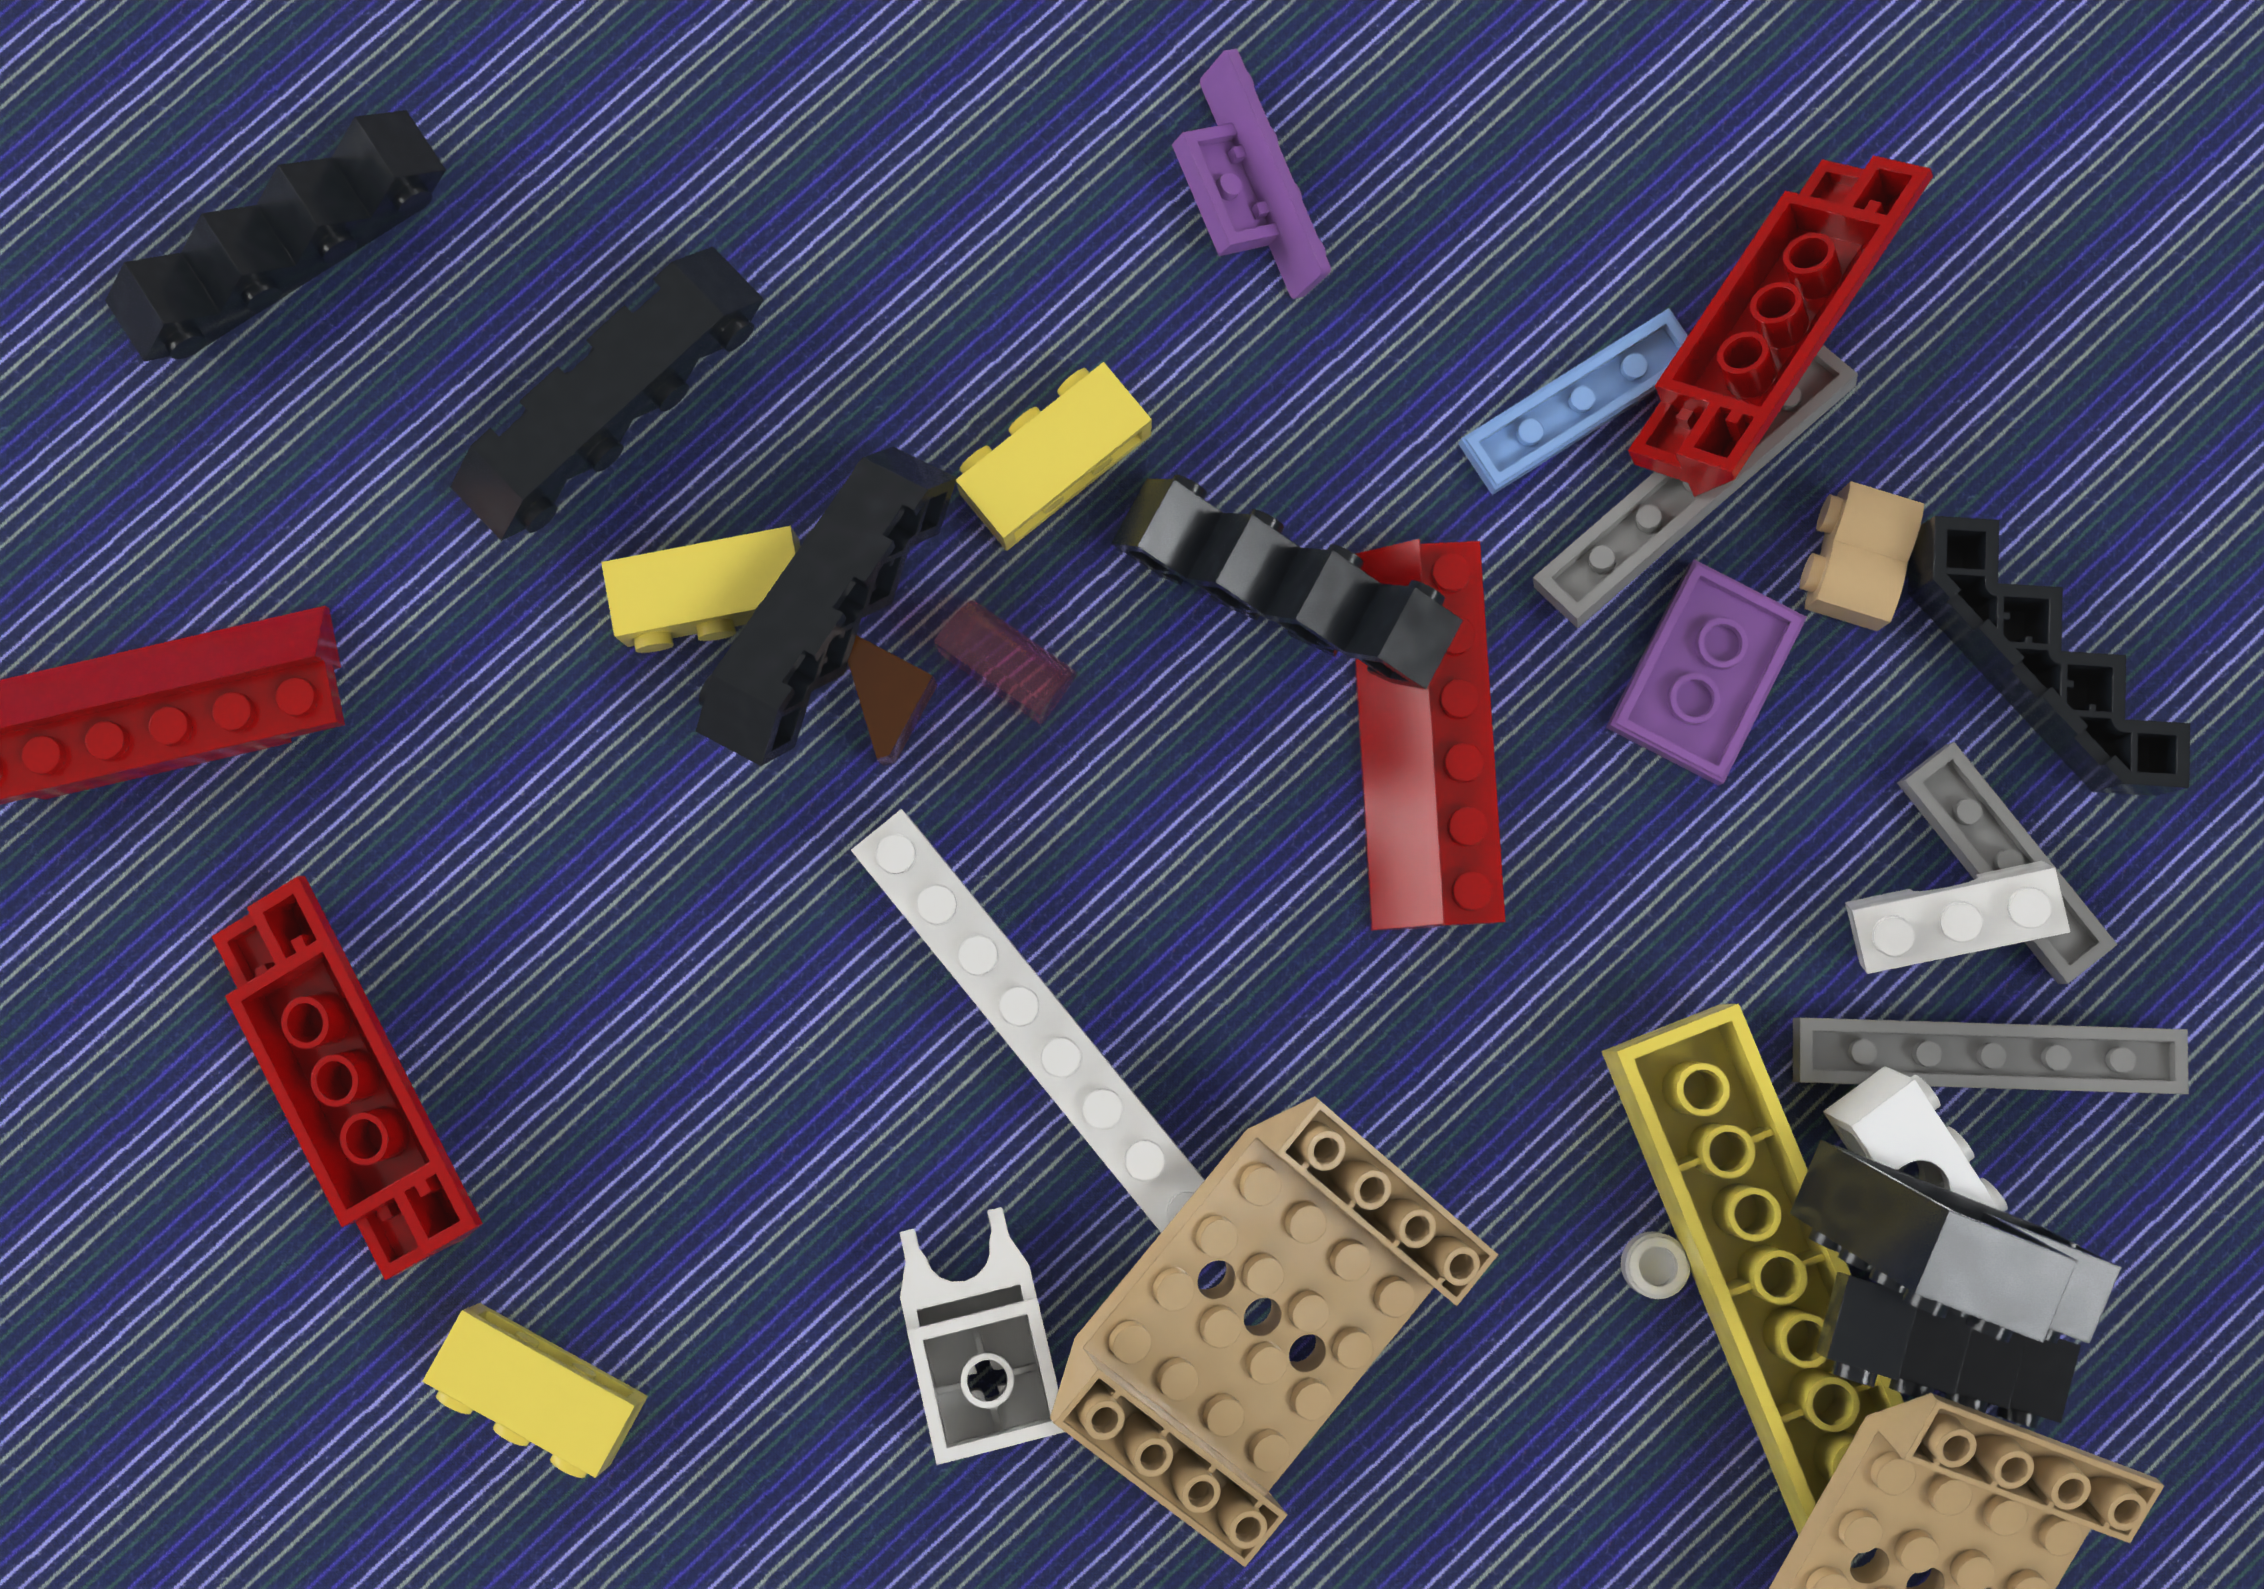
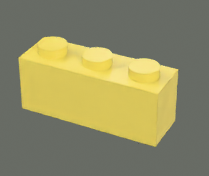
M1104 362L1091 372L1086 368H1082L1073 373L1058 388L1059 398L1042 411L1038 407L1027 410L1010 426L1008 430L1011 434L1010 437L993 450L989 446L978 449L961 465L959 470L962 472V475L956 479L960 495L1006 551L1151 436L1152 419Z
M791 526L601 562L614 637L627 647L635 646V651L638 653H650L673 647V638L697 634L700 641H712L735 635V626L748 623L758 605L764 600L801 547L799 538Z
M481 1303L461 1311L422 1381L438 1390L436 1398L446 1407L463 1414H471L473 1410L496 1422L493 1430L502 1438L520 1446H528L532 1442L552 1454L550 1461L555 1467L578 1478H585L587 1474L596 1478L611 1465L648 1397L644 1393Z

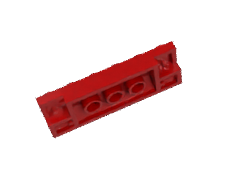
M1874 155L1864 169L1822 159L1799 194L1785 190L1655 384L1661 401L1628 449L1634 465L1687 482L1694 497L1735 480L1933 178L1931 168Z
M1420 539L1356 553L1364 561L1361 570L1381 584L1408 586L1411 580L1424 583L1440 592L1445 597L1442 606L1463 620L1427 689L1390 683L1369 673L1367 670L1368 665L1355 658L1371 931L1504 923L1506 920L1480 541L1420 544Z
M327 606L316 607L0 680V805L31 797L43 800L280 746L292 743V737L344 726L345 722L334 672L335 669L341 668L329 608Z
M297 876L248 906L249 914L211 937L237 989L225 995L323 1192L341 1227L353 1223L357 1224L384 1279L387 1280L405 1272L443 1249L463 1241L483 1223L305 876Z

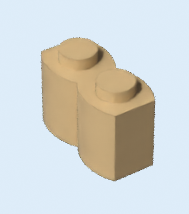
M1852 481L1839 491L1837 496L1829 494L1821 508L1816 526L1817 531L1825 533L1820 555L1812 553L1809 556L1800 579L1799 588L1808 591L1804 609L1874 631H1879L1889 624L1900 599L1907 564L1920 529L1924 503Z

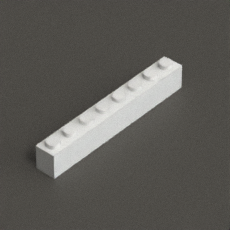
M902 809L852 848L851 851L1162 1233L1205 1179L911 818Z

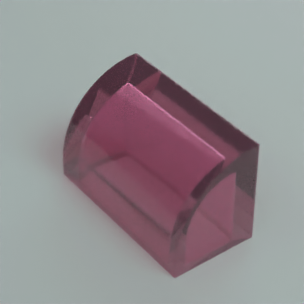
M975 600L966 603L951 618L934 640L939 654L1041 725L1078 675L1076 670Z

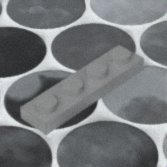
M1955 742L1944 745L1897 782L1899 787L1974 880L1976 879V874L2037 861H2043L2055 867ZM2056 869L2070 933L2026 941L2025 944L2057 984H2069L2118 944Z

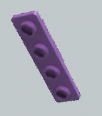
M1237 49L1224 50L1200 78V86L1217 126L1182 132L1174 141L1172 147L1218 255L1223 256L1269 246L1292 299L1304 297L1331 271L1325 247L1316 234L1302 201L1301 191L1292 178L1278 145L1277 135L1270 126L1256 94L1251 75L1247 72Z

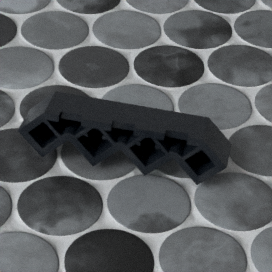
M407 110L355 116L331 158L278 165L257 205L201 213L181 253L124 262L105 301L144 362L170 356L174 359L190 357L424 209L431 202L432 192L446 169Z
M713 246L672 261L653 278L654 282L661 288L657 293L634 312H631L625 305L586 340L592 346L586 358L566 373L557 366L519 401L526 409L522 416L504 433L498 436L489 428L470 446L450 487L501 541L525 529L529 533L536 532L548 524L558 510L555 502L568 479L590 469L600 472L612 465L624 449L620 442L633 419L658 408L665 412L676 406L687 394L689 385L686 381L700 358L721 349H725L728 352L733 351L750 337L754 330V324L751 321L764 298Z
M895 447L863 457L855 466L852 474L815 527L809 532L803 544L764 600L758 605L752 617L718 666L705 681L699 695V704L702 706L696 732L759 766H763L795 748L812 691L845 674L861 619L893 603L910 547L940 533L957 477Z
M1174 475L1172 479H1146L1111 543L1112 545L1159 576L1179 585L1184 580L1197 585L1211 594L1210 597L1213 601L1256 621L1260 615L1275 621L1287 629L1291 637L1335 657L1339 651L1349 657L1357 658L1368 665L1367 670L1369 673L1393 684L1427 689L1463 621L1442 606L1445 597L1440 592L1414 580H1411L1408 586L1381 584L1361 570L1364 561L1359 556L1338 545L1330 544L1327 550L1301 548L1282 535L1285 527L1280 521L1260 510L1251 509L1249 514L1223 513L1204 500L1207 491L1203 487L1184 476Z
M1934 516L1920 525L1918 536L1909 558L1908 595L2092 792L2157 796L2189 788L2190 723L2125 719L2126 655L2061 651L2063 587L1998 583L2000 520Z
M1837 1272L1816 1350L1818 1354L1834 1361L1832 1374L1874 1387L1878 1374L1891 1378L1889 1388L1916 1398L1933 1393L1934 1389L1946 1393V1399L1986 1413L1989 1403L1998 1406L1996 1416L2032 1428H2037L2039 1417L2061 1423L2081 1345L2060 1338L2057 1344L2046 1340L2042 1343L2016 1332H2013L2009 1343L2003 1342L1965 1324L1967 1318L1948 1311L1946 1318L1932 1315L1902 1300L1904 1295L1881 1284Z

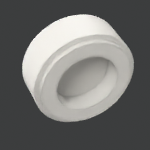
M1644 1232L1635 1236L1627 1243L1621 1256V1270L1625 1281L1633 1290L1649 1298L1664 1299L1675 1295L1684 1287L1690 1274V1263L1682 1244L1675 1238L1660 1232Z

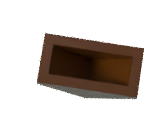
M856 635L848 664L876 758L883 766L896 763L938 684L933 675Z

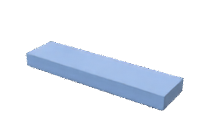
M1668 308L1461 438L1458 445L1493 495L1657 392L1655 384L1688 335Z

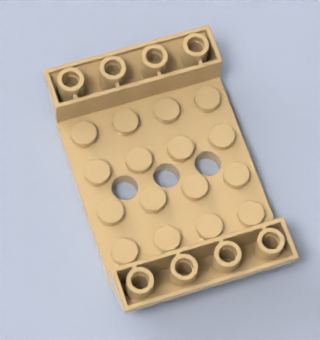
M1314 1096L1248 1128L1074 1339L1050 1418L1055 1425L1242 1566L1246 1567L1288 1515L1269 1493L1272 1486L1433 1288H1436L1457 1306L1496 1259L1498 1254ZM1225 1261L1226 1273L1223 1280L1216 1287L1210 1289L1198 1288V1277L1201 1270L1210 1262ZM1270 1298L1271 1311L1267 1318L1254 1326L1245 1325L1244 1314L1248 1306L1257 1299ZM1304 1335H1315L1316 1343L1312 1353L1306 1359L1299 1362L1290 1361L1289 1352L1293 1343Z
M1929 1393L1865 1417L1769 1589H2056L2091 1529L2131 1543L2164 1485L2157 1478ZM1877 1548L1875 1556L1869 1563L1857 1568L1850 1567L1852 1560L1858 1553L1869 1552ZM1932 1568L1929 1577L1923 1583L1914 1587H1906L1909 1578L1914 1573H1922Z

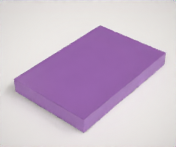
M1694 559L1689 563L1606 728L1718 786L1723 784L1807 617Z

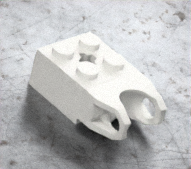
M1002 1207L987 1210L991 1227L989 1257L985 1267L976 1276L966 1281L952 1282L939 1277L931 1269L926 1256L919 1249L915 1229L900 1232L906 1261L900 1300L937 1465L1065 1432L1055 1425L1050 1418L1059 1389L1030 1266L1009 1237ZM984 1360H990L994 1370L1004 1369L1006 1372V1383L997 1384L999 1394L991 1398H985L981 1388L970 1389L968 1384V1375L977 1374L975 1364Z

